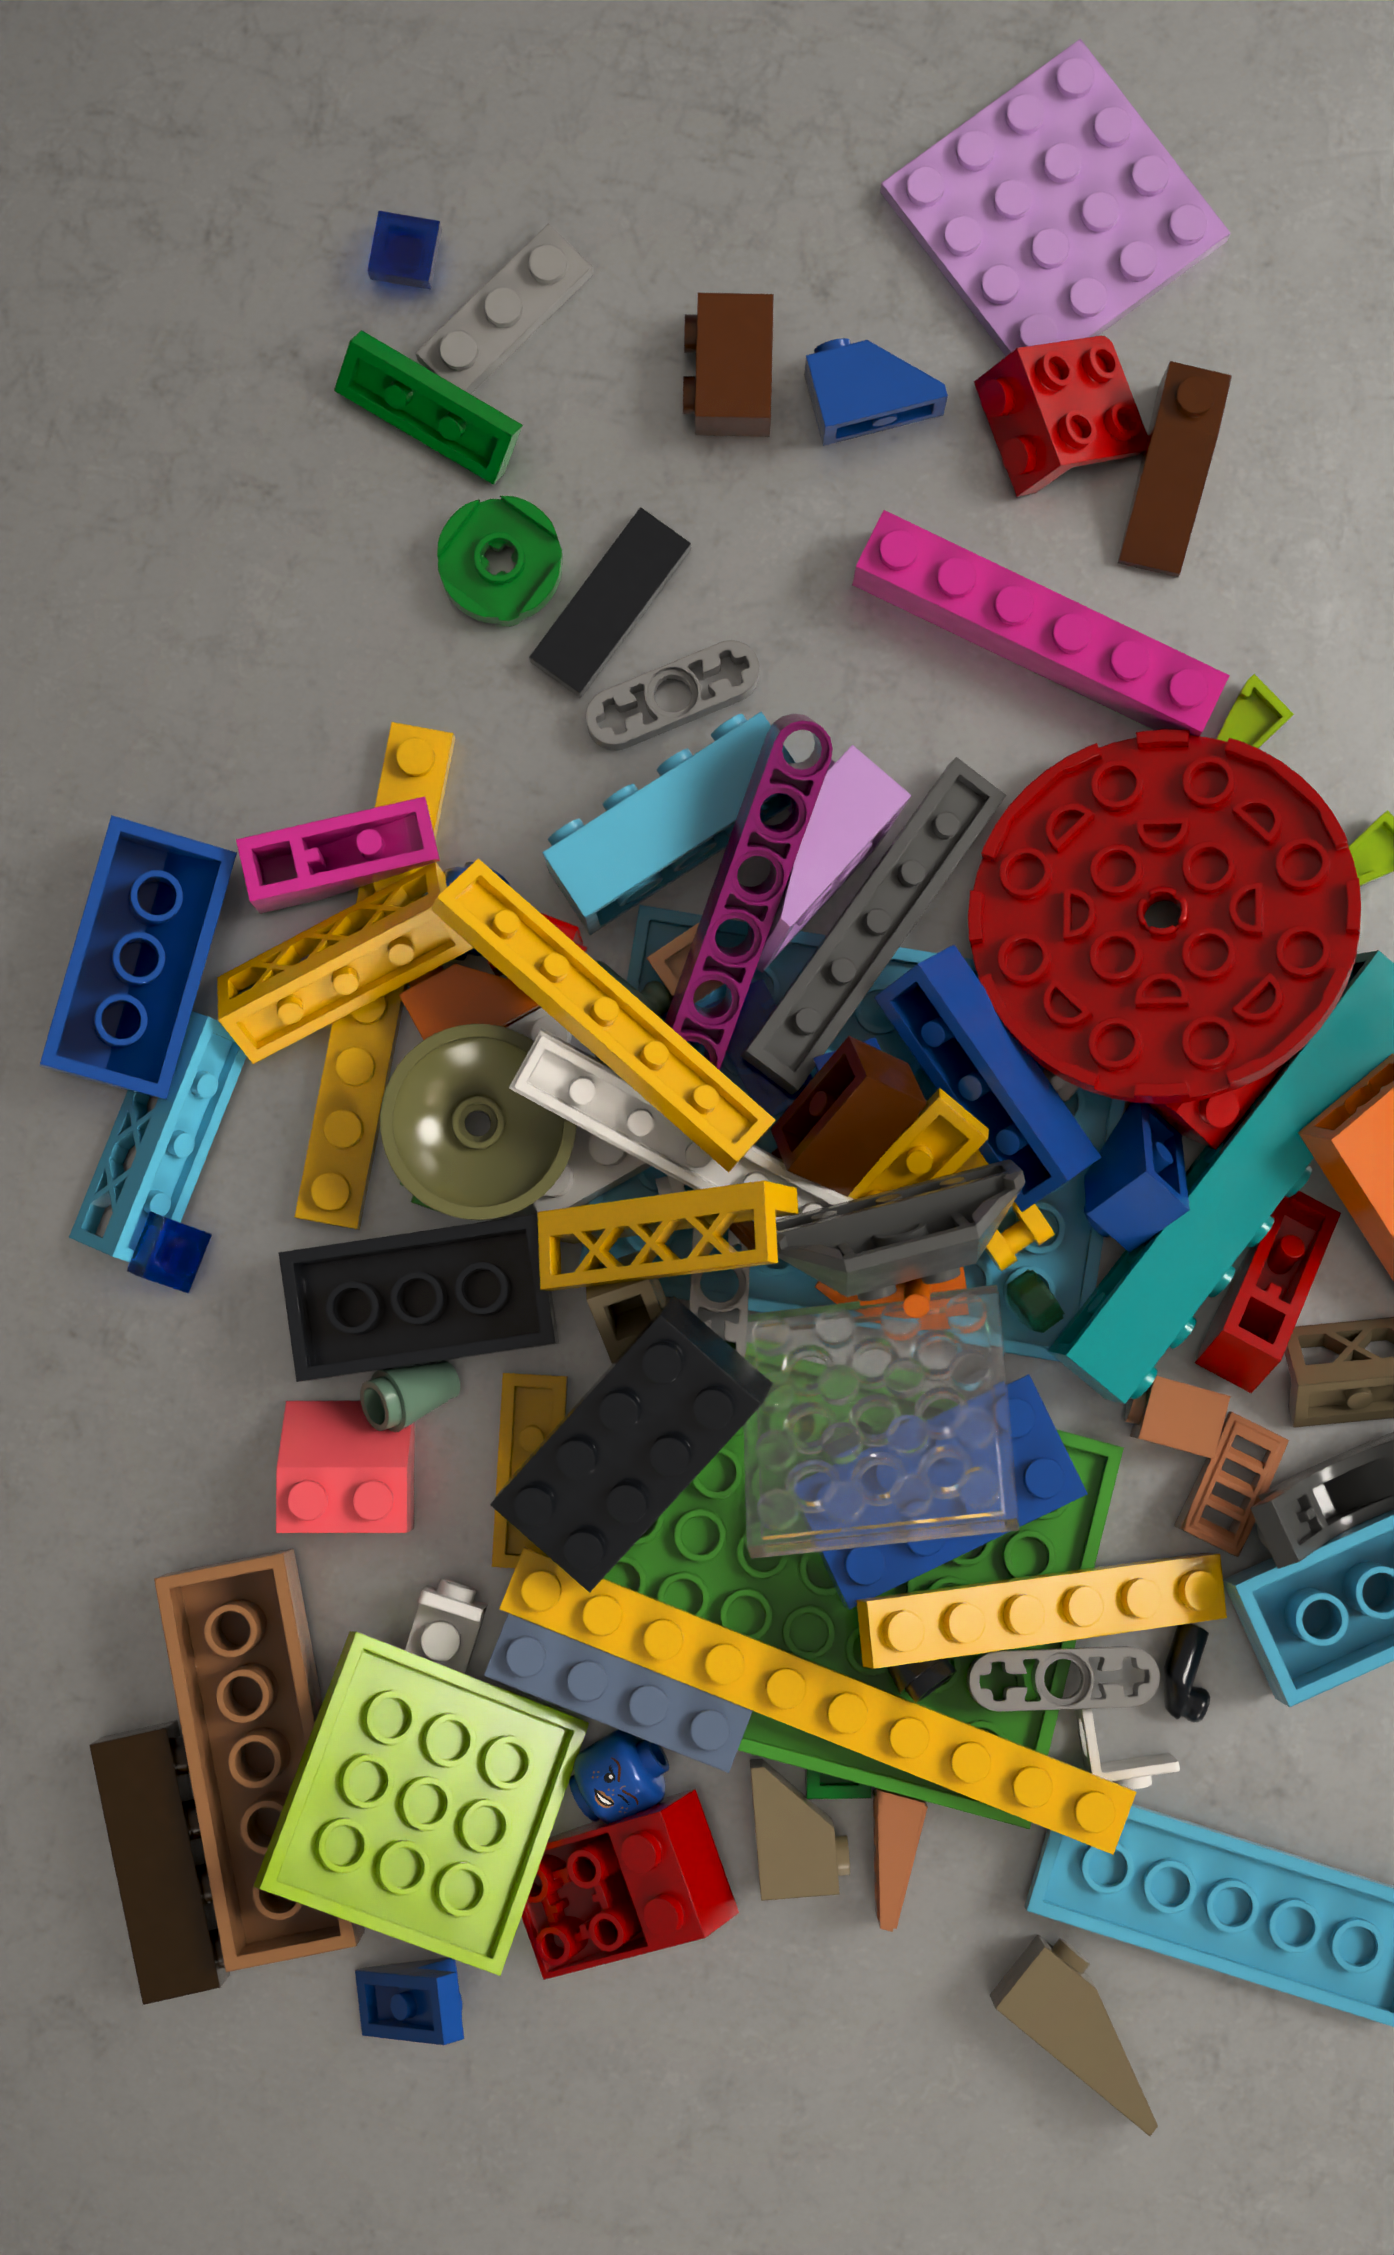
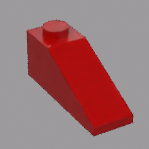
M1298 1191L1291 1197L1285 1196L1271 1214L1274 1218V1223L1269 1232L1258 1244L1250 1247L1215 1313L1194 1362L1195 1364L1249 1393H1252L1282 1360L1341 1215L1340 1212L1301 1191Z

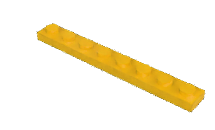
M391 722L375 808L425 796L436 840L455 743L454 734ZM423 867L359 887L356 903ZM425 893L414 898L410 903L424 897ZM362 926V927L356 929V931H355L354 933H356V932H358L359 930L363 929L364 926ZM407 984L332 1023L294 1218L360 1230L379 1134L381 1105L389 1082L404 1005L399 994L407 990Z

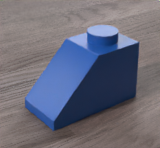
M847 338L834 339L820 344L814 349L813 354L806 355L804 377L823 446L943 416L948 398L944 383L869 340L851 344L850 339Z
M1130 1103L1099 1152L1101 1158L1094 1162L1084 1175L1086 1202L1084 1213L1088 1222L1098 1234L1103 1237L1111 1236L1129 1253L1190 1210L1182 1135L1148 1103Z

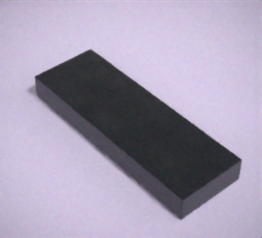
M640 507L529 656L530 662L581 698L689 553L691 543Z

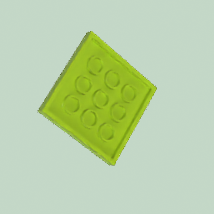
M349 1631L253 1887L501 1976L589 1723L357 1631Z

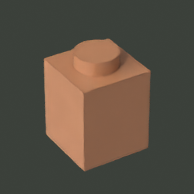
M1156 1376L1151 1386L1140 1397L1128 1400L1124 1421L1133 1424L1130 1437L1214 1459L1231 1396Z

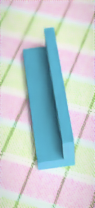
M193 1011L191 1012L167 1100L158 1098L155 1108L148 1112L147 1103L150 1096L127 1091L69 1238L112 1257L161 1273L247 1057L218 1020ZM135 1145L136 1155L131 1168L124 1172L123 1163L128 1150ZM111 1205L113 1213L105 1233L101 1237L95 1233L105 1208Z

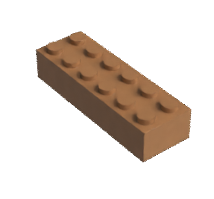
M294 1548L171 1572L154 1578L226 1972L357 1946L365 1932L363 1926L253 1887L322 1705Z

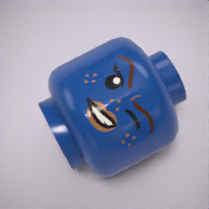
M618 1729L579 1752L574 1762V1775L569 1780L570 1790L581 1811L591 1821L597 1822L602 1820L606 1824L613 1823L649 1809L663 1800L666 1790L664 1773L669 1771V1762L661 1746Z

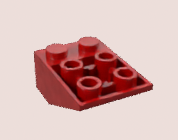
M696 1789L665 1797L660 1803L651 1808L613 1823L606 1824L599 1820L550 1837L521 1917L543 1980L704 1939L736 1916L739 1910Z

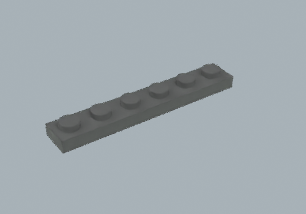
M956 757L950 762L740 1057L791 1095L797 1092L815 1068L813 1058L824 1055L1004 800L1006 794Z

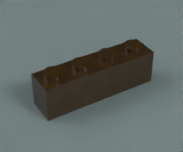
M175 1720L101 1737L89 1746L142 2003L145 2005L220 1988L230 1976V1972L225 1970L195 1800L189 1778L183 1735H180L178 1721Z

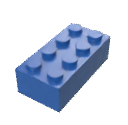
M1030 1374L788 1489L837 1593L847 1609L857 1606L856 1600L876 1597L1088 1494Z

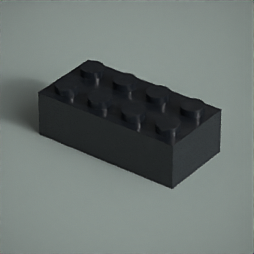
M537 1214L278 1252L296 1382L559 1344L552 1291L540 1290Z
M673 1296L513 1474L490 1505L590 1593L760 1408L773 1383Z

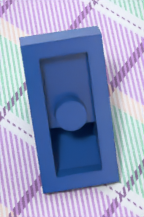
M438 1958L365 1967L355 1970L362 2036L436 2045H447L464 2039L462 1997L459 1991L457 1966L454 1959Z

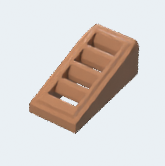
M1229 1411L1222 1427L1215 1458L1206 1459L1174 1526L1230 1555L1239 1557L1255 1523V1518L1250 1508L1261 1501L1259 1495L1269 1490L1289 1440ZM1238 1435L1266 1449L1267 1451L1262 1462L1231 1447L1235 1436ZM1225 1459L1256 1473L1251 1484L1221 1470ZM1218 1482L1244 1495L1245 1497L1240 1507L1212 1494L1215 1483ZM1206 1505L1233 1518L1229 1530L1201 1517Z
M875 1788L873 1790L875 1912L880 1929L893 1932V1929H897L928 1806L926 1801Z

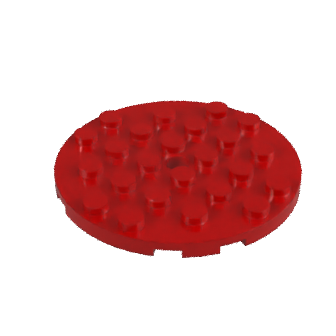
M1160 729L1136 732L1137 737L1113 742L1102 747H1098V744L1095 743L1065 757L1026 786L1008 806L995 824L981 852L982 861L976 875L974 888L970 890L968 909L969 941L979 980L986 989L995 1012L1024 1050L1045 1069L1084 1090L1112 1099L1152 1104L1191 1102L1239 1089L1264 1077L1302 1049L1323 1026L1341 998L1355 964L1361 931L1360 882L1348 847L1347 837L1334 813L1319 793L1282 761L1261 749L1232 738L1225 742L1214 738L1190 735V730ZM1158 901H1171L1181 909L1182 912L1177 926L1171 925L1166 928L1149 927L1145 920V913L1148 908Z

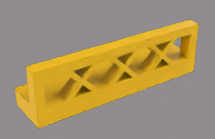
M435 862L421 868L217 977L218 1021L252 1064L474 949L431 911L436 897L447 888L445 874L439 865ZM428 892L424 897L410 903L414 898ZM364 926L363 929H361V930H359L358 932L354 933V932L356 931V929H358V928ZM309 955L307 959L299 962L303 957ZM254 984V986H253L252 988H250V989L244 991V992L241 993V994H238L239 991H241V990H243V989L249 987L250 985Z
M763 1180L537 1212L540 1290L557 1291L778 1263L776 1217L798 1214L797 1188ZM754 1220L755 1250L738 1252L722 1237L732 1223ZM696 1228L703 1237L687 1258L680 1259L665 1245L675 1230ZM638 1235L646 1244L630 1265L623 1266L609 1250L618 1238ZM560 1242L583 1243L590 1250L575 1272L561 1274ZM714 1247L721 1253L709 1255ZM657 1255L663 1260L652 1262ZM601 1262L607 1267L596 1269Z

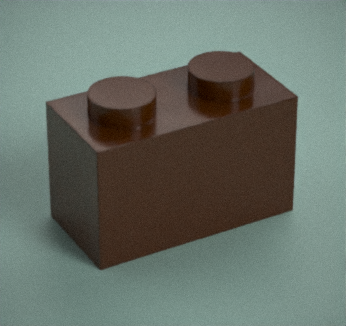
M698 293L697 315L685 314L684 353H696V376H683V414L695 415V435L770 437L774 294Z
M848 1036L770 1130L787 1171L848 1197L903 1131L915 1122L919 1113L927 1105V1102L907 1062Z

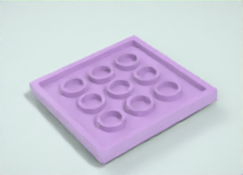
M1081 39L881 183L880 193L1005 356L1020 347L1099 336L1225 244L1231 234Z

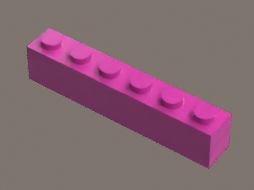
M883 510L855 567L853 586L1153 730H1190V735L1200 736L1230 676Z

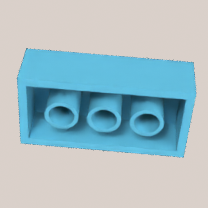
M762 711L749 720L743 714L732 717L711 733L714 742L693 755L687 748L676 753L657 768L660 777L640 790H638L634 783L620 789L602 804L606 812L586 825L583 824L580 818L573 820L548 838L552 847L542 853L549 874L589 935H592L727 847L766 734L771 727ZM783 745L782 752L785 761L795 763ZM777 793L766 798L760 808L761 821L765 823L792 805L791 797L787 794Z
M1394 1510L1367 1520L1339 1534L1300 1562L1277 1569L1273 1558H1270L1223 1579V1584L1275 1699L1288 1707H1292L1394 1661Z

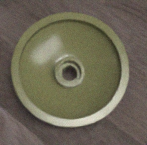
M459 1025L426 1038L415 1046L396 1067L387 1084L380 1112L381 1139L385 1154L395 1175L404 1187L422 1203L436 1211L462 1219L487 1220L500 1218L518 1212L533 1204L559 1179L572 1154L577 1125L509 1089L534 1040L512 1029L497 1025ZM479 1111L488 1116L490 1129L486 1134L474 1136L467 1131L465 1119L472 1112Z

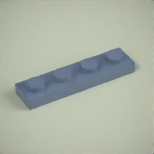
M510 1613L507 1615L484 1673L486 1677L727 1773L730 1772L752 1714L750 1709Z

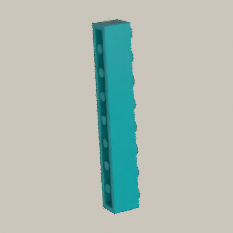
M1377 950L1356 955L1348 984L1335 1009L1323 1026L1302 1049L1285 1062L1219 1147L1214 1150L1206 1146L1186 1171L1190 1210L1130 1253L1125 1250L1049 1348L1048 1352L1104 1399L1126 1404L1130 1398L1133 1400L1137 1399L1151 1386L1157 1376L1158 1370L1154 1366L1169 1347L1171 1349L1176 1348L1186 1340L1197 1322L1193 1315L1207 1297L1213 1298L1221 1293L1232 1280L1235 1274V1268L1232 1264L1246 1246L1249 1248L1255 1246L1269 1232L1274 1223V1218L1271 1214L1285 1196L1291 1197L1296 1194L1309 1180L1313 1171L1309 1164L1314 1157L1298 1132L1391 1054H1394V963L1381 951Z

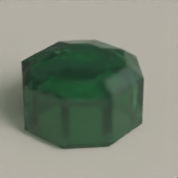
M1027 1269L1005 1284V1296L1011 1310L1019 1321L1031 1331L1044 1333L1064 1318L1063 1314L1065 1313L1058 1301L1033 1270Z

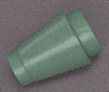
M447 1361L378 1370L372 1375L371 1380L364 1382L361 1386L360 1400L362 1409L368 1422L376 1430L384 1431L389 1429L393 1432H400L450 1399L457 1397L460 1393V1380L455 1368Z

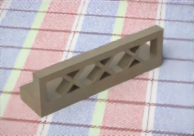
M1394 1317L1296 1326L1284 1352L1291 1375L1288 1408L1293 1427L1394 1418V1357L1381 1358L1365 1349L1373 1341L1387 1340L1394 1344ZM1324 1346L1339 1354L1338 1358L1332 1363L1306 1365L1301 1348Z

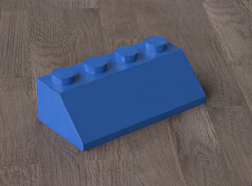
M111 815L40 1061V1067L167 1100L237 852Z

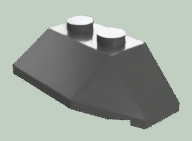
M1011 1159L778 1219L776 1220L778 1258L846 1297L857 1295L860 1301H871L890 1296L897 1291L896 1284L921 1278L924 1284H936L952 1280L961 1274L960 1267L977 1263L1026 1183L1023 1170Z

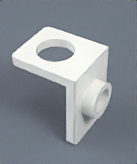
M1075 1709L1085 1771L1133 1790L1151 1786L1152 1775L1180 1771L1179 1761L1170 1753L1100 1763L1092 1709Z

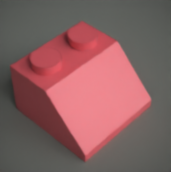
M286 1401L276 1471V1533H408L413 1530L415 1422L400 1432H393L389 1429L378 1431L368 1422L363 1412L361 1401Z

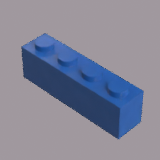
M955 945L918 963L874 997L937 1090L939 1088L944 1090L989 1129L988 1140L979 1148L988 1164L1011 1159L1023 1170L1026 1183L1014 1201L1021 1212L1101 1158L1099 1152L1033 1057L1024 1050L1005 1027L995 1012L986 989Z

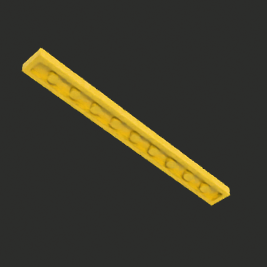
M526 1547L522 1550L499 1608L502 1611L1114 1855L1137 1793L1131 1788L603 1578L589 1593L549 1556Z

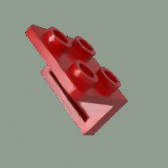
M1101 335L1016 348L974 381L982 408L985 411L1003 464L1017 497L1037 493L1072 467L1138 456L1145 451L1148 437L1114 345L1106 336Z

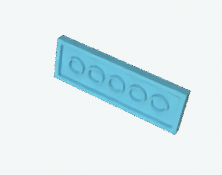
M1135 1804L1131 1806L1114 1855L1047 1829L1024 1905L1028 1912L1394 2027V1886Z

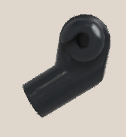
M1194 1624L1177 1625L1164 1665L1165 1708L1175 1719L1178 1720L1182 1716L1193 1723L1203 1720L1210 1703L1209 1692L1206 1689L1193 1686L1209 1635L1205 1629Z

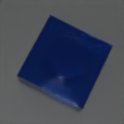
M378 211L367 270L369 278L376 281L431 290L442 234L440 221Z
M150 1211L127 1272L189 1294L212 1234Z

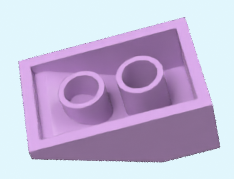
M853 745L837 762L831 759L756 967L761 972L771 964L880 845L912 796ZM792 805L788 809L790 813L792 811Z

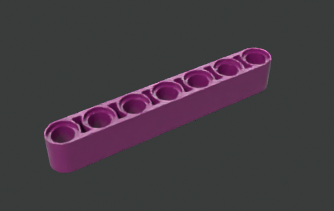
M793 713L780 717L771 725L766 734L664 1021L687 1042L693 1041L704 1045V1057L719 1070L831 762L833 747L830 736L822 726L801 714ZM798 730L810 731L815 741L814 750L810 757L800 763L785 761L782 749L787 736ZM777 793L789 795L793 805L788 819L777 825L763 823L760 818V808L764 800L770 795ZM753 856L767 858L770 862V872L764 882L753 887L744 886L738 882V869L742 862ZM732 918L746 921L748 923V934L738 946L728 948L716 943V931L724 921ZM717 980L726 984V995L717 1006L703 1008L694 1004V992L703 982Z

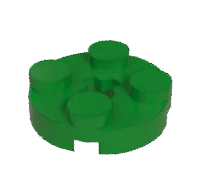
M500 496L501 499H488L480 502V499L459 508L445 524L438 540V572L447 596L463 613L484 623H497L504 627H512L522 622L525 618L535 615L554 596L562 577V549L553 523L543 511L532 503L515 496ZM505 546L511 547L514 550L511 561L515 567L509 573L505 571H500L497 575L489 573L487 570L490 564L484 556L485 552L490 548L500 552Z

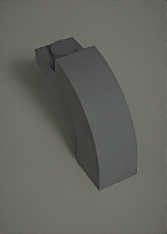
M1394 1432L1321 1462L1259 1495L1261 1501L1250 1509L1256 1520L1258 1537L1262 1544L1270 1551L1277 1569L1300 1562L1339 1534L1367 1520L1394 1510Z

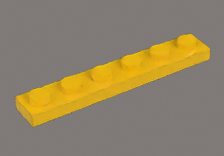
M479 858L436 897L431 908L432 912L727 1172H730L775 1122V1119Z
M1208 1552L856 1600L863 1667L872 1669L1227 1618L1220 1553Z

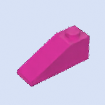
M425 796L236 839L249 901L260 914L323 900L440 861Z

